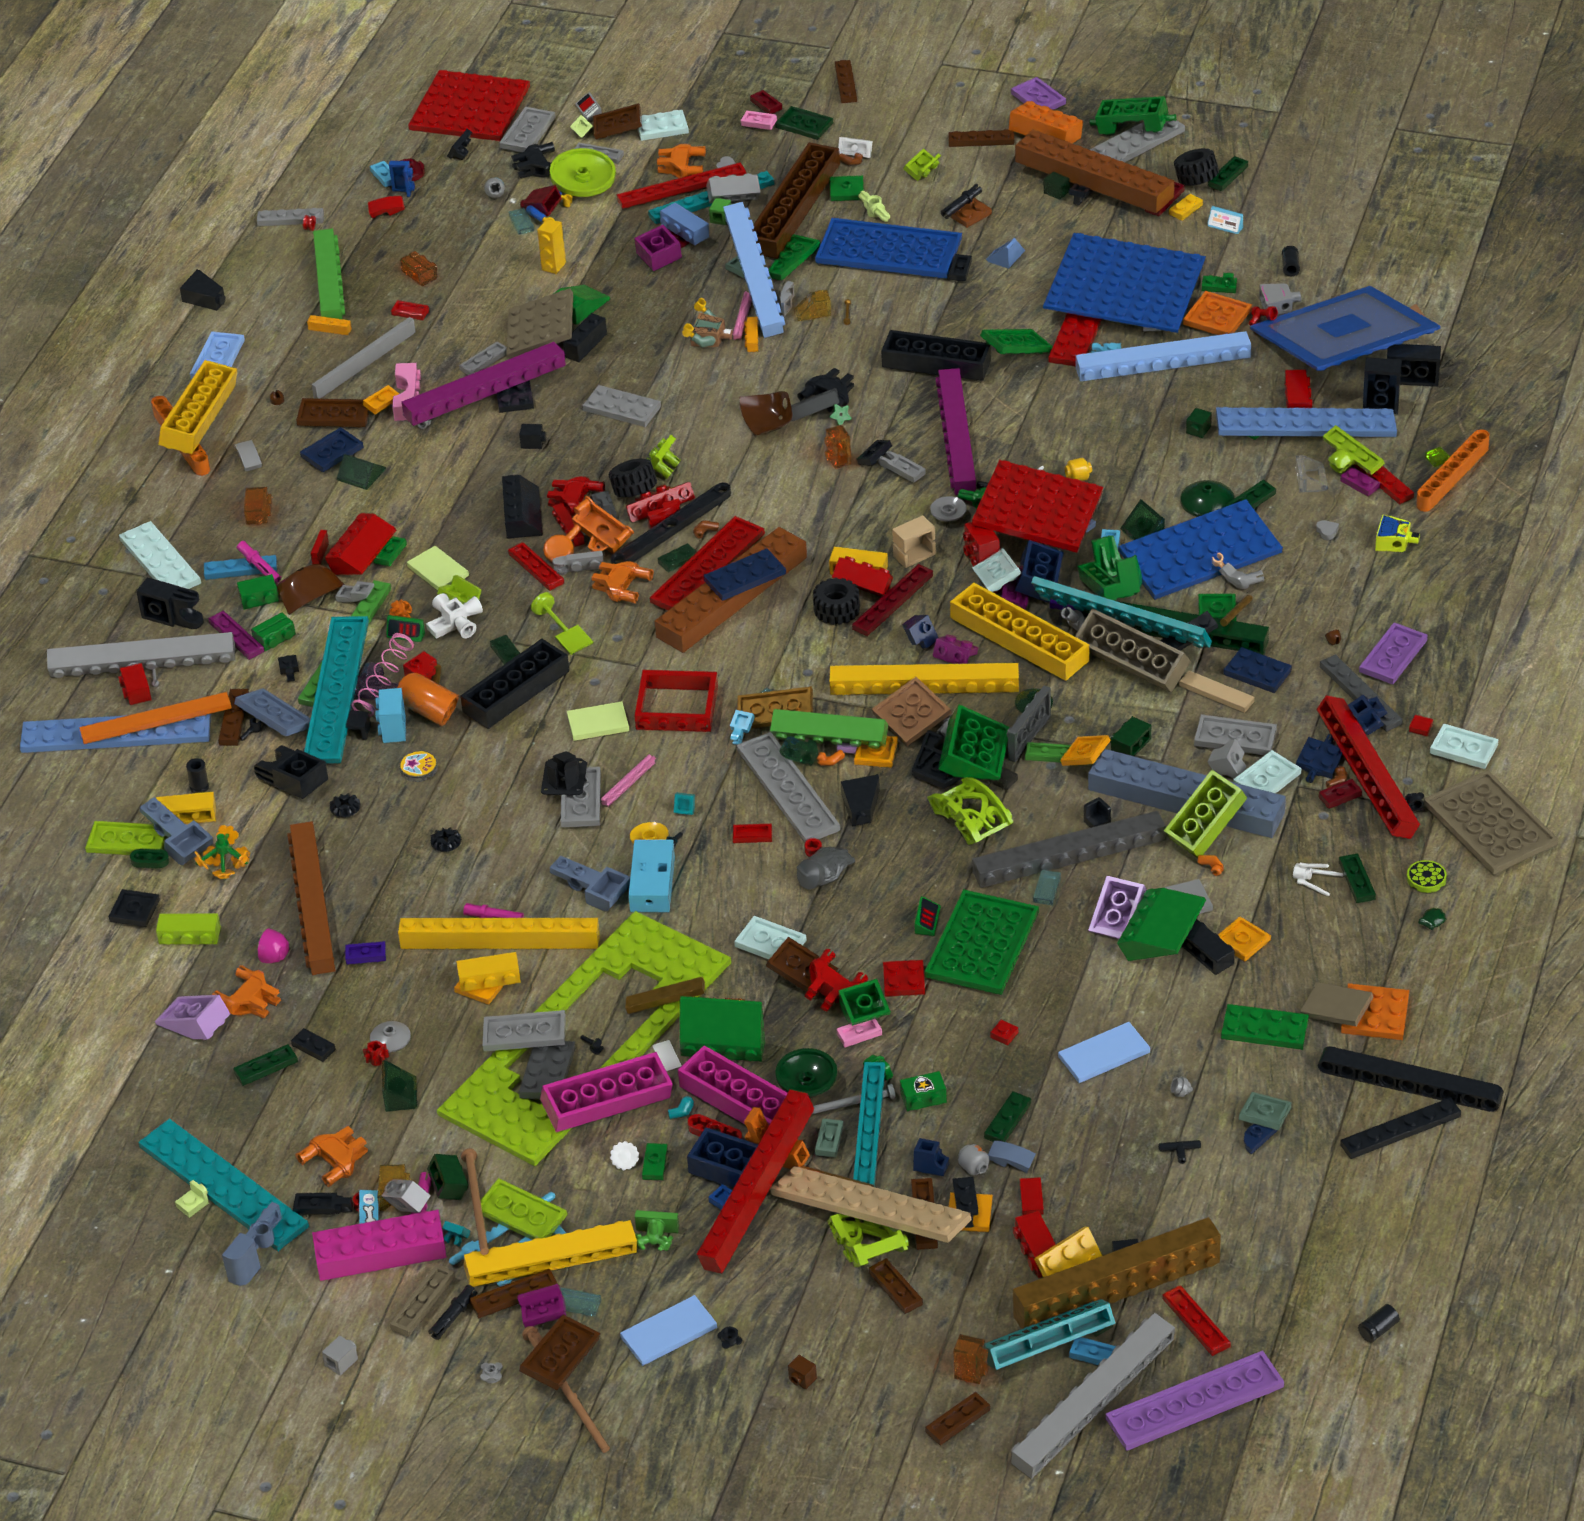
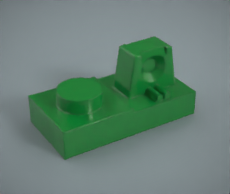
M1223 273V277L1203 276L1201 291L1236 293L1237 278H1234V273Z

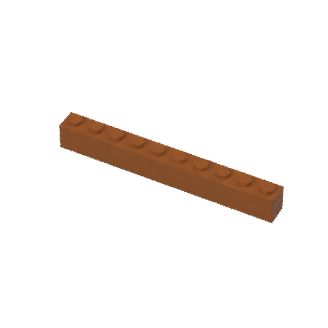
M313 821L290 825L291 833H287L289 845L293 844V846H289L291 858H295L291 860L292 870L297 872L293 873L294 884L298 885V887H295L296 898H300L297 901L298 912L303 913L299 914L300 925L305 927L301 928L302 939L307 941L303 942L304 953L309 955L305 956L306 967L311 968L312 975L335 972Z

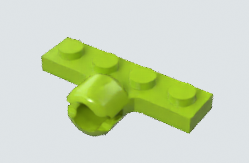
M1336 425L1323 435L1324 441L1337 450L1328 458L1332 469L1339 474L1344 473L1351 465L1356 464L1372 475L1385 464L1382 458Z

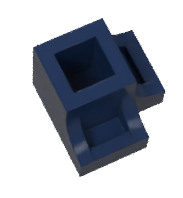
M914 615L902 624L912 645L919 643L922 648H928L939 638L928 615Z
M1362 695L1348 704L1367 735H1370L1384 725L1380 718L1386 715L1387 711L1377 696L1368 699Z
M919 1138L914 1149L913 1171L944 1176L949 1166V1157L942 1154L940 1142Z

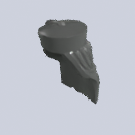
M831 846L821 848L796 867L798 882L803 888L808 890L831 883L838 879L845 867L855 863V859L848 853L847 849Z

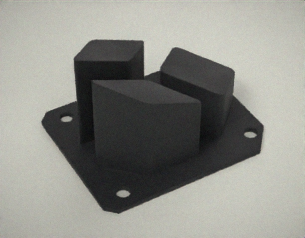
M567 751L553 755L552 759H548L545 762L541 793L543 795L582 794L587 762L582 758H576L575 755Z

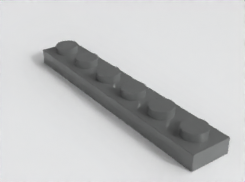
M1336 654L1320 661V668L1353 700L1362 695L1368 699L1378 697L1387 711V714L1380 718L1384 724L1382 728L1386 732L1402 725V718Z

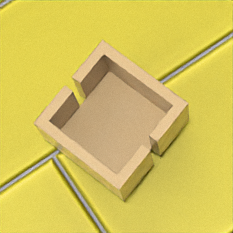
M923 515L892 529L894 542L893 557L904 568L936 555V543L934 541L935 526Z

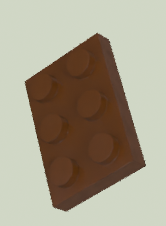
M639 103L593 116L595 139L606 138L610 135L621 134L625 131L642 127Z
M787 937L767 961L766 967L807 992L811 985L810 963L813 959H817L820 956ZM831 963L828 965L829 967H831V968H832L833 970H835L836 972H837L838 969H839V968H837L836 966L832 965ZM818 992L814 997L817 998L820 992Z

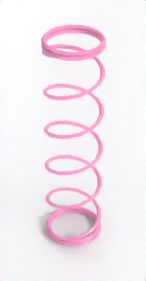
M401 633L393 634L389 641L391 649L382 652L383 662L374 665L375 675L369 676L366 679L367 688L361 689L358 692L359 700L352 702L354 711H359L354 706V703L358 702L372 712L369 715L370 717L374 715L375 707L360 700V692L369 690L375 697H379L371 690L378 693L379 691L369 688L367 684L368 679L376 676L383 684L391 685L389 679L376 674L375 668L378 664L384 663L391 671L399 672L397 666L384 662L383 655L386 651L392 650L397 657L407 659L403 652L392 649L391 641L398 648L411 651L414 648V643L408 636ZM394 638H405L411 643L412 647L405 648L399 645ZM394 651L402 653L405 658L400 657ZM387 664L394 666L398 671L391 669ZM379 677L386 679L390 684L383 682Z

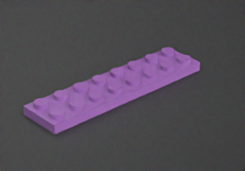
M1262 1350L1106 1413V1420L1125 1450L1128 1451L1284 1387V1380Z

